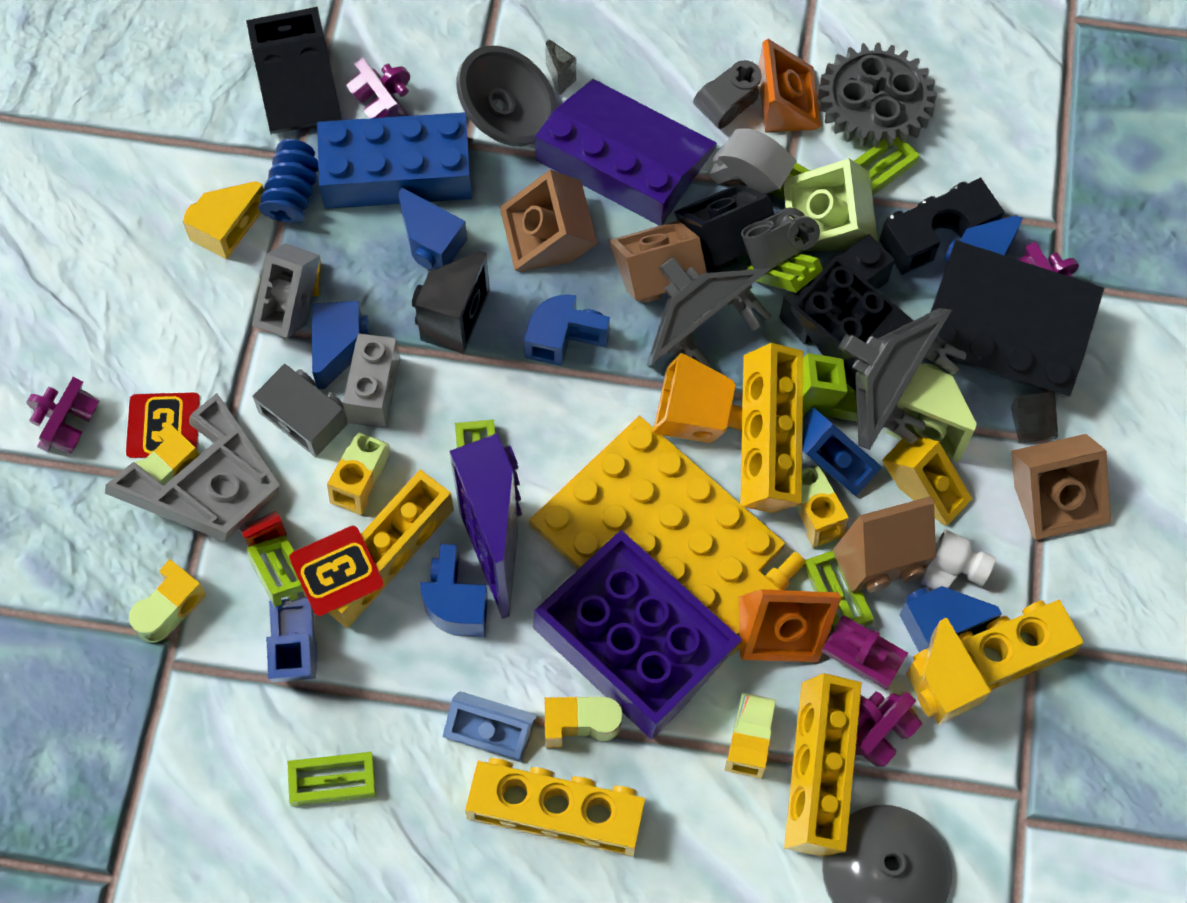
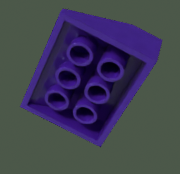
M595 79L590 80L558 106L535 136L536 161L559 173L581 180L583 186L658 226L664 224L717 147V142Z
M497 433L449 452L459 514L501 618L504 619L510 616L518 539L517 517L522 516V511L519 505L521 497L517 488L520 485L516 472L519 469L512 447L510 445L503 447Z
M622 530L612 537L534 610L533 629L605 697L615 700L621 707L622 713L651 740L680 713L742 641L735 632Z

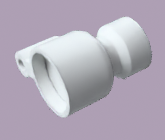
M944 529L936 542V557L926 567V573L921 577L920 584L932 590L941 586L948 588L960 573H964L967 575L968 580L983 586L994 567L996 557L984 551L974 552L968 539Z

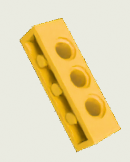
M769 343L745 354L743 357L740 507L775 513L802 504L803 350Z
M420 469L361 533L384 582L383 587L328 614L348 629L454 511L451 492Z
M1060 599L1047 605L1044 600L1037 601L1022 610L1023 615L1012 620L1008 616L997 618L986 625V631L977 635H973L972 631L958 635L990 691L1073 656L1084 642ZM1026 632L1034 636L1037 646H1030L1024 643L1020 633ZM928 648L913 657L914 661L906 673L916 694L919 693L917 687ZM992 648L1000 654L1001 661L994 662L989 660L985 656L983 649Z
M822 673L801 683L784 849L820 857L846 852L862 682Z
M489 758L488 762L477 760L465 808L467 820L631 857L634 856L645 804V797L637 796V790L625 786H613V790L596 787L594 780L579 776H573L571 781L554 777V772L540 767H531L529 772L514 769L513 763L499 758ZM511 787H521L526 791L527 796L521 803L510 804L503 798L505 791ZM552 796H561L569 804L565 811L558 814L549 812L544 805ZM594 805H602L609 810L610 817L605 822L595 823L587 817L586 812Z

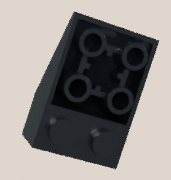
M318 7L246 20L270 134L317 126V122L342 120Z
M836 255L790 307L823 356L843 359L846 384L854 391H856L857 371L852 366L856 359L838 348L846 334L849 336L853 335L866 343L870 336L878 339L914 321Z

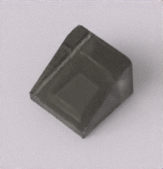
M548 40L545 42L546 66L557 93L561 95L576 81V57L552 40Z
M1054 392L1021 395L1015 398L1011 406V412L1019 443L1058 438Z

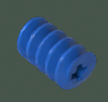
M286 139L277 144L272 167L268 173L269 179L265 182L264 192L260 199L261 204L258 206L259 211L264 216L280 222L301 223L304 221L305 213L303 210L308 208L309 201L307 198L313 192V188L310 185L316 182L317 176L315 173L318 172V160L313 157L315 156V151L306 142Z

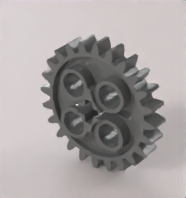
M877 42L874 50L869 51L866 44L862 43L859 53L849 47L846 58L837 54L834 64L828 63L825 74L821 75L817 99L821 100L819 111L826 112L824 120L826 124L835 122L833 133L837 134L844 130L847 132L846 142L857 137L859 138V147L862 148L867 141H872L873 147L878 148L880 142L885 139L888 148L893 149L895 137H898L904 143L908 141L909 135L918 138L921 128L926 129L930 117L933 116L937 92L933 91L935 80L927 79L929 69L923 68L918 70L920 59L916 58L908 61L907 50L903 51L900 55L895 54V45H891L887 51H882L880 43Z

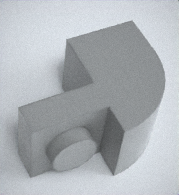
M740 128L734 130L726 145L721 147L713 158L715 164L708 173V176L717 184L739 177L749 188L766 194L781 188L797 160L777 141L766 134L752 129Z

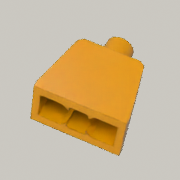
M680 353L667 366L652 433L712 443L725 433L727 426L742 431V407L732 403L736 386L734 381L699 361Z

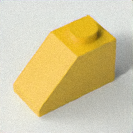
M254 181L203 193L196 203L188 207L182 221L189 240L227 260L261 214L258 206L261 204L260 199L264 192L263 184Z
M916 436L919 439L915 443L910 444L902 438L882 459L884 465L898 488L913 501L931 496L934 502L935 519L941 524L948 526L972 500V497L939 441Z
M948 618L939 621L931 636L917 687L919 690L917 697L922 709L928 716L933 715L938 725L982 704L991 692Z

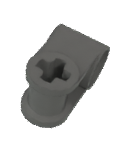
M748 60L734 63L732 67L715 80L705 84L696 94L693 104L718 129L725 128L739 114L758 100V85L762 77L761 69L757 64Z
M789 207L762 221L745 227L741 232V236L753 268L767 269L774 268L784 260L813 247L819 239L820 228L814 219L805 216L797 208Z

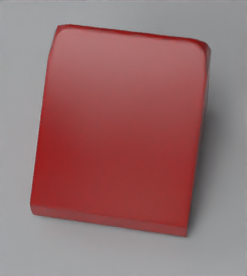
M276 511L240 528L248 547L283 535L287 536L282 520Z

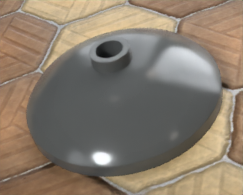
M495 45L484 46L474 50L459 67L456 78L457 94L465 113L472 123L488 137L500 143L519 147L535 144L536 134L557 108L553 89L539 67L523 54L507 47Z
M874 805L849 815L846 852L823 856L822 875L825 889L832 903H945L952 883V865L943 839L936 829L923 817L898 806ZM887 857L895 858L898 861L899 869L897 871L888 870L884 864V859Z

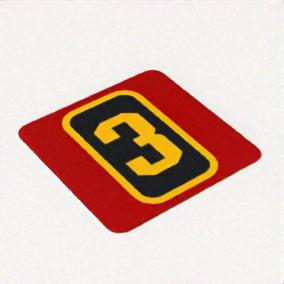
M195 392L133 394L129 399L126 456L129 458H147L163 443L158 433L168 423L197 449L198 430L189 424L191 414L199 408V394Z
M349 526L302 547L289 555L290 562L316 616H322L381 589L384 585L370 552L356 526Z

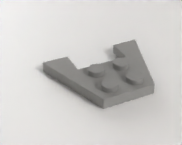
M216 393L195 410L189 420V424L213 442L208 449L165 485L138 464L132 462L105 485V494L224 542L279 493V482L218 393Z

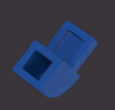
M566 294L551 297L542 302L531 315L524 338L525 358L562 366L569 340L606 348L610 335V317L604 316L602 313L592 309L576 310V295Z
M440 544L439 558H432L431 582H420L421 595L427 616L436 627L448 634L485 637L488 604L486 585L457 584L459 564L457 545Z
M307 597L298 598L291 602L289 599H282V605L274 607L270 600L271 636L266 637L268 679L271 682L315 679L317 674V642L315 641L313 610Z

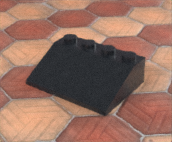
M955 240L930 312L938 308L952 309L939 331L938 337L958 350L964 351L966 358L962 360L946 354L949 360L1067 398L1071 396L1080 371L1104 288Z

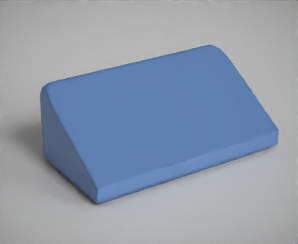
M459 691L452 698L442 737L522 762L537 715Z

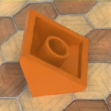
M766 39L762 42L759 68L762 74L759 86L765 132L803 131L820 128L821 121L814 67L770 39Z
M760 589L739 596L740 638L742 639L740 643V656L742 660L819 662L822 654L821 651L826 643L841 600L839 592Z

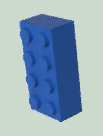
M465 112L317 122L319 188L324 209L400 204L398 192L401 188L429 202L472 199Z

